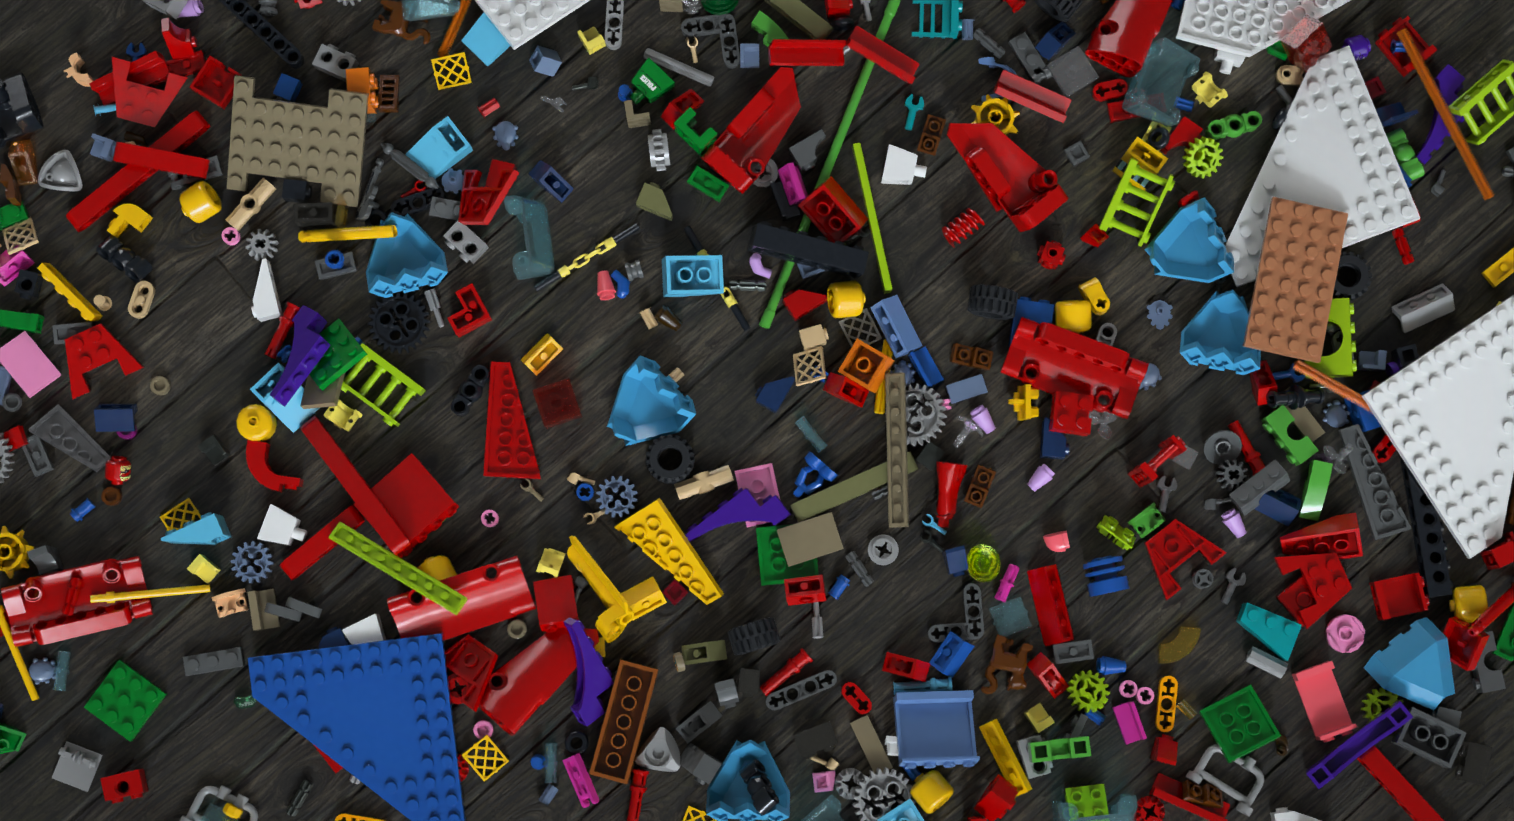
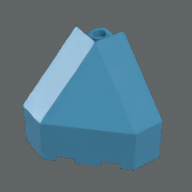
M1205 197L1179 208L1144 249L1150 256V261L1154 266V275L1210 283L1234 273L1233 255L1226 250L1224 242H1227L1222 227L1216 225L1214 220L1217 217L1216 212Z
M391 212L385 221H380L379 226L395 225L398 231L397 236L375 239L366 270L368 291L387 298L393 296V293L403 291L407 293L419 290L420 286L430 284L431 287L438 285L448 273L445 252L408 213L403 217Z
M1234 290L1222 294L1216 291L1182 330L1180 354L1190 365L1198 366L1199 363L1209 365L1210 369L1220 371L1225 369L1236 371L1235 374L1245 375L1260 369L1261 350L1243 347L1249 317L1244 297H1239Z
M641 355L623 374L607 427L613 429L614 436L624 439L625 446L659 438L663 435L679 433L696 415L693 400L688 395L684 396L678 390L679 385L669 375L667 377L663 375L656 361Z
M1426 617L1410 625L1411 629L1404 635L1402 633L1397 635L1389 642V646L1383 651L1378 650L1373 654L1364 666V669L1383 689L1435 710L1447 696L1455 694L1448 638Z
M736 740L707 788L706 815L717 821H728V819H740V821H783L790 817V791L765 741L757 744L752 740L744 743ZM753 759H757L763 764L766 770L765 773L768 775L767 778L772 784L771 789L775 791L779 798V803L765 815L760 814L754 807L753 800L751 799L752 796L747 790V784L744 783L740 775V770Z

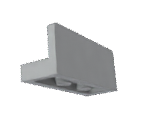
M1443 283L1392 306V312L1400 320L1401 329L1404 333L1455 310L1453 293Z

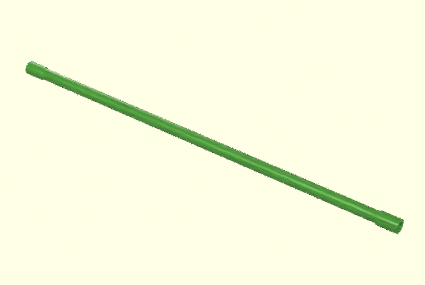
M900 0L888 1L883 19L875 36L883 42L892 19L897 12ZM868 59L865 61L814 190L827 180L831 174L875 64ZM805 213L798 231L807 232L811 224V220ZM785 260L759 326L766 329L770 328L776 308L795 264L794 262Z

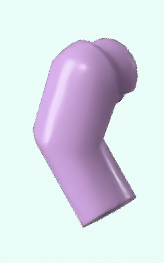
M754 253L749 259L752 271L757 275L770 279L772 270L763 267L761 255Z

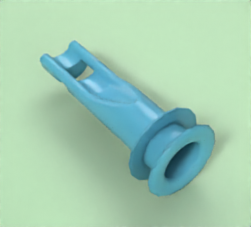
M116 103L94 106L95 116L96 114L101 116V113L116 111Z

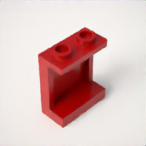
M1409 16L1404 19L1398 18L1392 23L1393 28L1389 31L1386 28L1377 35L1379 39L1375 42L1403 77L1413 71L1415 66L1412 64L1409 53H1391V41L1393 39L1400 41L1397 35L1398 31L1408 30L1411 41L1414 40L1413 43H1415L1414 45H1416L1415 47L1419 51L1418 54L1420 53L1421 57H1423L1421 59L1423 60L1422 62L1437 51L1433 44L1429 47L1408 22Z
M1419 572L1369 583L1378 620L1428 610L1429 599L1424 594L1423 587L1425 583Z
M572 575L533 582L539 625L542 631L554 632L558 628H566L564 621L569 617L579 620Z

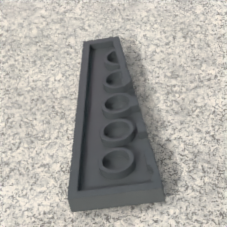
M1359 424L1338 430L1373 540L1410 530L1411 526L1402 508L1399 507L1384 473L1379 468L1378 461L1371 452V448Z

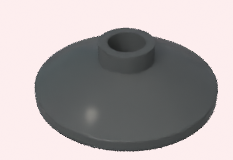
M1217 431L1205 441L1204 454L1214 464H1224V460L1227 459L1231 462L1232 459H1236L1239 456L1242 442L1240 437L1233 431Z

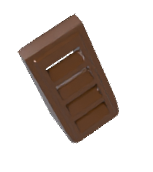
M380 75L379 112L399 113V75ZM385 80H395V84H385ZM384 87L394 88V90H384ZM384 94H394V96L384 97ZM384 101H393V104H384Z

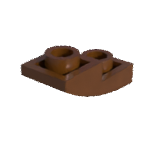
M928 114L917 151L935 156L946 119Z
M1 164L0 183L6 188V198L14 206H20L21 193L17 180L5 164Z
M954 343L949 362L990 370L993 351Z
M978 464L964 501L982 508L996 471Z
M1189 780L1182 783L1183 800L1205 807H1223L1222 790L1208 783L1200 786Z

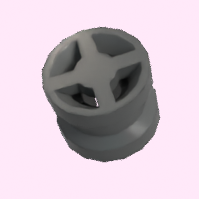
M258 0L260 15L275 16L278 14L276 9L277 0Z
M639 259L631 264L628 262L624 263L629 282L637 277L640 279L644 278Z
M1207 569L1197 570L1192 575V583L1199 589L1207 588L1213 583V574Z

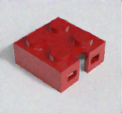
M209 56L190 85V88L225 110L233 98L234 77L236 75L242 76V74L230 67L228 68L229 72L225 71L226 66L222 62Z
M1055 391L1052 395L1049 431L1088 436L1091 433L1092 418H1089V413L1093 411L1094 396Z
M1451 617L1443 631V634L1448 638L1450 660L1466 671L1474 670L1490 635L1482 631L1476 636H1470L1467 632L1470 624L1457 617Z

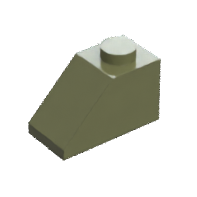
M650 182V184L644 183L636 206L672 221L673 215L663 190L653 182Z
M725 640L682 646L685 665L727 659Z

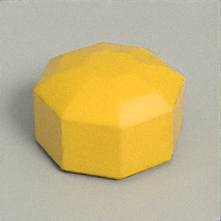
M229 802L225 804L222 810L224 814L235 819L240 818L243 813V809Z

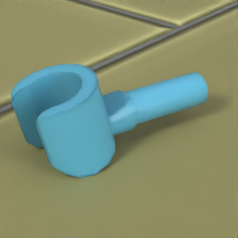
M926 514L927 517L931 518V522L925 523L922 520L923 525L933 527L945 535L947 531L937 526V523L934 522L930 514Z

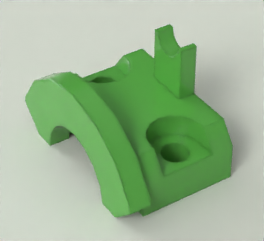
M1154 502L1127 522L1141 538L1148 535L1165 521V518L1155 507L1156 504Z

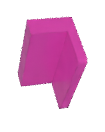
M788 163L778 170L789 205L799 204L808 194L798 166H794V163Z
M7 250L0 255V283L4 287L18 277L20 269L27 270L34 264L33 259L24 250L11 255L8 254Z
M1134 701L1112 707L1125 745L1147 739Z

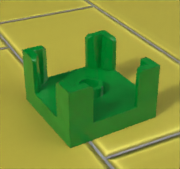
M689 107L674 122L675 132L702 157L717 140L715 138L717 132L710 127L700 136L693 129L697 124V121L693 118L696 112Z

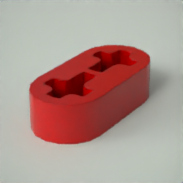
M1123 79L1098 83L1092 90V97L1099 102L1120 98L1126 94L1128 84ZM1117 84H1119L1120 87H1124L1121 90V92H1119V90L1112 89L1116 88ZM1099 88L1102 91L1108 90V92L1103 94V97L1100 94H1096Z
M1387 434L1381 438L1371 451L1378 463L1386 462L1396 451L1393 444L1387 445L1390 441ZM1385 448L1386 450L1383 453L1384 458L1378 459V453L1376 451L1379 452Z
M848 682L844 684L841 693L848 703L860 714L870 712L872 702L855 683ZM846 686H853L855 688L853 691L857 695L855 699L852 695L849 694L847 696L845 694L847 691L845 689ZM858 698L862 702H868V704L866 705L868 709L866 711L864 709H858V707L860 706V704L856 701Z

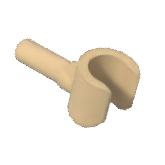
M694 36V43L689 44V39L686 37L685 41L692 52L693 63H697L696 46L698 45V40Z
M575 472L570 473L567 481L574 485L577 484L578 480L591 485L595 484L594 480L584 478Z
M604 508L596 513H586L584 518L589 515L593 518L587 524H594L598 517L605 514L606 509Z
M814 755L811 757V760L824 765L829 770H835L839 765L833 758L826 762Z

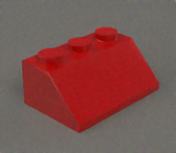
M832 176L798 204L821 233L828 238V241L833 243L835 241L844 242L868 220L866 215Z

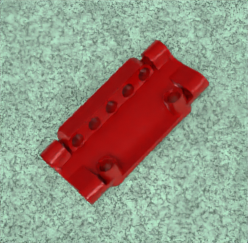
M1021 317L1000 373L1019 379L1024 384H1031V387L1053 394L1055 391L1094 396L1093 410L1108 412L1128 419L1149 363L1129 357L1130 355L1126 351L1047 322L1039 324L1038 322ZM1027 371L1032 372L1035 377H1034V378L1028 377V376L1026 375V372H1027ZM1099 398L1105 399L1107 404H1101Z
M517 555L440 580V582L468 599L457 616L423 595L421 602H414L413 594L416 593L415 590L387 598L390 613L401 638L442 633L444 641L536 609ZM490 567H494L497 570V575L494 578H489L487 575V570Z
M139 556L118 561L116 559H108L30 577L25 583L1 588L15 647L32 644L35 641L39 645L50 644L125 626L131 623L133 618L153 615L150 598L118 600L115 603H91L90 595L106 594V592L110 591L120 593L147 590ZM71 578H80L82 584L81 588L79 587L78 589L80 591L76 605L73 607L75 608L72 616L64 615L62 609L66 605L64 602L68 588L71 587L69 585Z

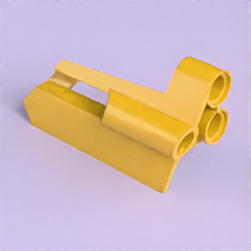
M571 535L569 538L572 545L567 550L568 558L583 574L607 608L605 612L598 616L599 619L596 621L595 626L606 642L611 643L621 635L627 624L634 618V612L579 540Z

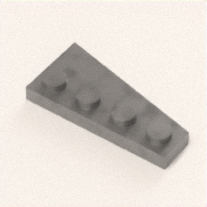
M59 404L28 429L29 432L96 472L105 466L107 460L111 459Z

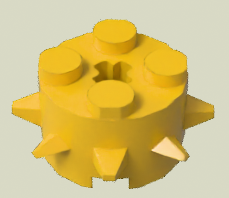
M987 94L986 101L981 106L972 105L971 109L976 114L975 121L972 123H993L1005 135L1018 132L1013 122L1020 112L1013 111L1011 105L1008 104L1007 98L1002 100L999 98L992 99ZM994 117V119H998V121H991V118Z
M2 526L0 532V571H5L9 579H12L14 572L30 567L27 563L29 560L27 551L33 550L34 546H29L28 542L23 538L24 530L13 534L8 531L6 526Z

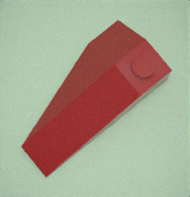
M1356 513L1336 515L1280 537L1283 554L1337 553L1339 559L1363 556Z

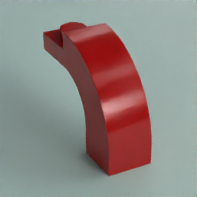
M247 440L246 460L248 468L259 483L278 492L283 491V485H285V489L291 490L303 487V479L280 476L273 472L269 465L270 444Z

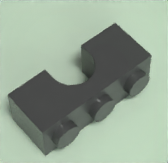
M1275 459L1230 493L1229 496L1232 503L1246 516L1260 505L1259 500L1266 492L1273 490L1276 493L1290 482V478L1285 469Z
M1493 631L1485 632L1490 636L1476 668L1470 670L1473 672L1472 684L1477 693L1506 689L1502 669L1489 670L1484 664L1485 655L1490 651L1497 650Z

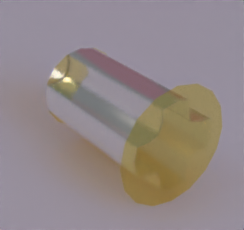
M1185 699L1176 706L1189 721L1198 714Z

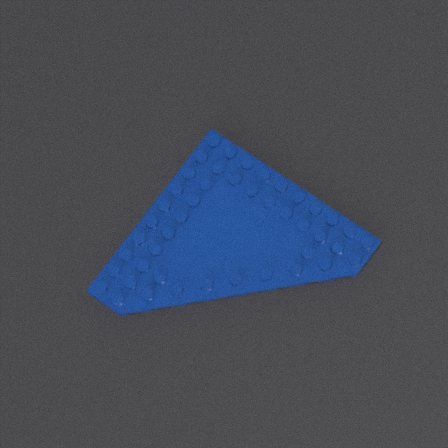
M442 633L248 658L252 697L411 821H466Z

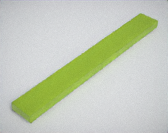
M855 143L852 146L882 287L884 294L891 293L892 284L861 143Z
M340 521L329 535L330 540L456 616L468 600L467 597Z

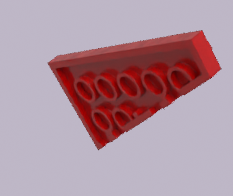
M491 362L483 476L542 480L511 363Z

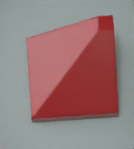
M1095 224L1080 239L1085 243L1099 247L1109 236Z

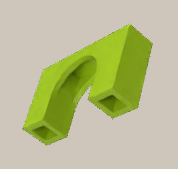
M1349 298L1332 299L1328 322L1336 324L1343 333V342L1340 348L1332 355L1321 356L1320 363L1305 360L1306 364L1331 378L1353 377V371H1357V361L1353 360L1352 352H1356V341H1352L1351 334L1355 333V322H1351V314H1354V303H1350Z

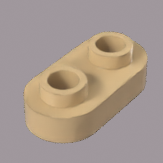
M1283 65L1276 72V80L1281 85L1300 87L1304 79L1302 74L1307 73L1308 67ZM1283 72H1288L1289 77H1285Z
M140 281L137 283L131 296L128 312L137 319L144 318L148 314L155 295V288L150 282ZM148 288V293L144 295L143 290ZM139 306H142L141 312H137Z

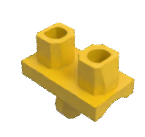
M1031 384L1017 386L1014 398L1008 400V404L1013 405V411L1017 412V420L1019 421L1039 416V408L1031 406V400H1036L1039 397V389L1031 387Z

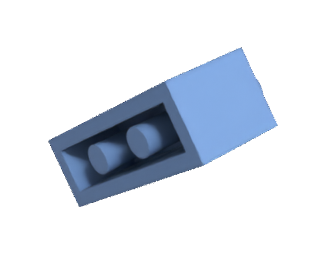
M898 295L883 299L870 307L895 358L907 355L922 346Z

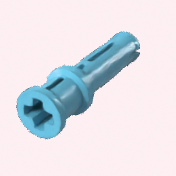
M933 677L930 681L893 682L894 695L896 692L952 691V677H948V679H935Z

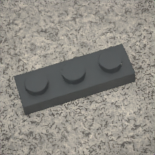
M242 647L183 657L185 676L245 666Z

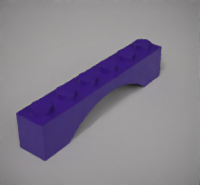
M1399 699L1306 770L1307 776L1320 789L1360 755L1412 719L1413 715Z

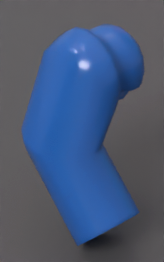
M615 270L611 277L618 283L616 294L619 298H625L629 294L630 282L623 274Z

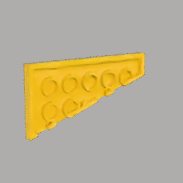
M660 498L614 526L615 529L621 530L628 536L627 539L632 543L635 542L639 545L642 551L664 570H669L676 580L682 581L688 586L689 591L706 605L724 595Z

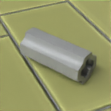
M1254 646L1250 648L1245 659L1246 662L1280 679L1285 674L1288 663Z

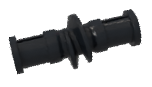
M1293 385L1289 390L1282 392L1269 391L1266 400L1270 408L1283 405L1289 406L1291 410H1296L1298 407L1303 408L1309 403L1321 404L1324 401L1325 395L1321 387L1308 390L1303 389L1299 385Z

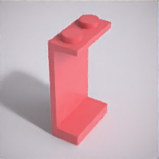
M1326 661L1292 674L1316 740H1323L1324 743L1334 740V736L1338 734L1342 736L1353 733L1352 729L1357 728L1356 724H1352L1332 671L1335 668L1333 661Z

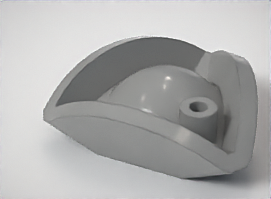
M61 150L53 154L44 163L39 172L38 183L41 187L60 191H80L83 188L79 170L69 150Z
M659 727L649 736L635 757L636 764L652 770L678 771L681 763L680 752L675 739L666 728Z

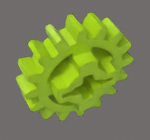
M1204 136L1201 139L1195 138L1194 144L1189 142L1190 148L1184 150L1187 152V155L1182 157L1186 160L1183 166L1187 167L1186 171L1191 173L1192 176L1202 179L1205 178V175L1211 177V171L1216 173V166L1222 165L1219 163V160L1223 159V156L1219 155L1223 151V149L1219 148L1220 144L1215 142L1214 139Z
M1091 670L1086 674L1084 671H1081L1079 675L1075 674L1073 680L1068 682L1071 687L1067 688V692L1071 694L1067 698L1074 700L1071 705L1077 704L1078 711L1084 708L1085 713H1088L1090 709L1094 713L1097 711V708L1102 709L1104 707L1103 703L1106 704L1108 702L1106 696L1110 692L1105 689L1109 684H1103L1105 678L1099 679L1098 672L1092 675ZM1080 682V689L1077 690V685ZM1100 693L1099 700L1096 701L1098 699L1097 694Z
M1380 688L1379 692L1377 689H1373V695L1367 693L1368 700H1362L1366 705L1361 708L1362 711L1366 712L1362 717L1369 719L1367 724L1382 713L1380 712L1382 710L1380 705H1385L1384 710H1386L1398 701L1399 695H1392L1390 691L1385 692L1383 688ZM1379 696H1386V697H1388V698H1387V699H1384V700L1382 701V700L1378 699L1377 697H1379Z

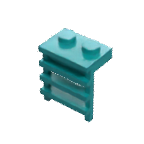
M912 0V4H920L919 32H912V36L919 38H957L958 32L962 31V19H959V12L962 13L963 1ZM924 4H931L930 32H923ZM935 4H942L941 33L934 32Z

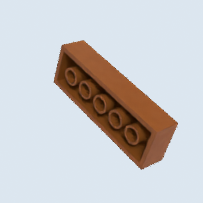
M620 660L589 774L624 784L629 783L658 676V669Z

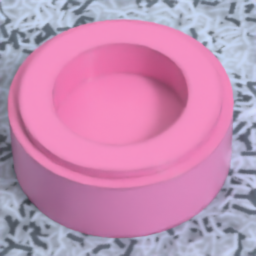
M480 720L474 725L473 731L475 736L481 739L486 734L491 737L494 728L491 722Z

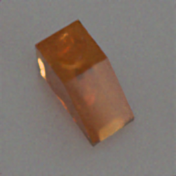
M31 140L11 142L8 156L18 185L37 184L36 155Z

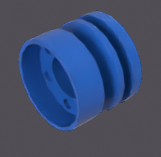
M1110 555L1100 557L1082 565L1083 569L1092 568L1093 570L1091 573L1084 574L1085 577H1094L1095 581L1087 584L1090 597L1130 588L1127 576H1118L1117 574L1118 571L1125 569V565L1115 566V563L1123 561L1122 556Z

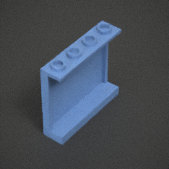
M973 690L896 692L893 702L899 766H905V769H914L917 766L935 768L936 765L951 768L959 764H963V767L975 766L980 760V756H977L972 711Z

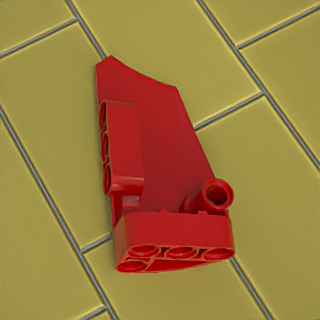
M1116 0L1099 25L1092 31V38L1085 52L1086 56L1122 76L1134 77L1144 64L1153 39L1162 27L1172 0Z
M780 67L701 157L705 163L741 194H744L764 172L767 163L801 108L793 68ZM753 162L760 164L761 168L758 173L752 172L750 168Z
M949 123L948 138L988 195L994 201H998L1019 232L1034 228L1069 199L1060 184L1057 183L1056 173L1052 170H1045L993 123Z
M558 628L554 632L545 633L491 674L479 708L509 735H515L539 706L543 705L577 667L574 646L566 628ZM585 628V634L593 640V647H595L599 643L597 629ZM494 676L498 677L501 681L498 687H494L491 683V679Z

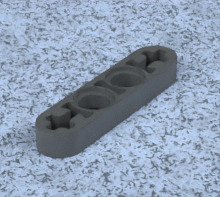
M830 670L818 673L771 693L766 698V705L771 710H779L831 688L836 684L837 676ZM826 673L829 676L833 675L832 683H822L823 688L819 689V683L815 678L819 676V680L825 678ZM807 681H813L816 684V689L813 692L806 691L805 683ZM791 688L798 691V697L794 700L787 697V691ZM783 691L784 698L788 703L783 704L782 700L778 702L777 707L770 705L771 697L779 698L781 697L779 693Z

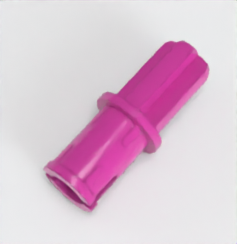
M1009 564L1003 579H1000L1001 584L994 596L995 599L1006 602L1011 588H1014L1013 583L1019 572L1018 566Z

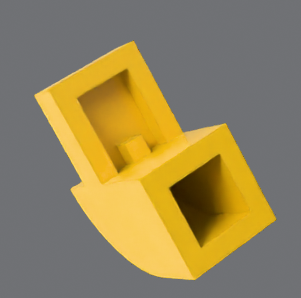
M122 204L113 210L119 216L111 220L107 231L118 238L130 224L142 233L153 217L134 204Z

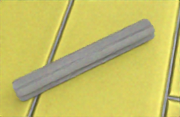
M647 48L644 52V59L650 58L654 63L704 85L711 86L713 84L714 76L652 49Z

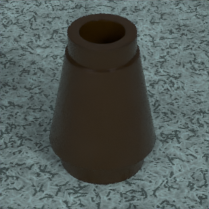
M663 305L654 316L658 319L657 322L675 331L683 324L669 306Z

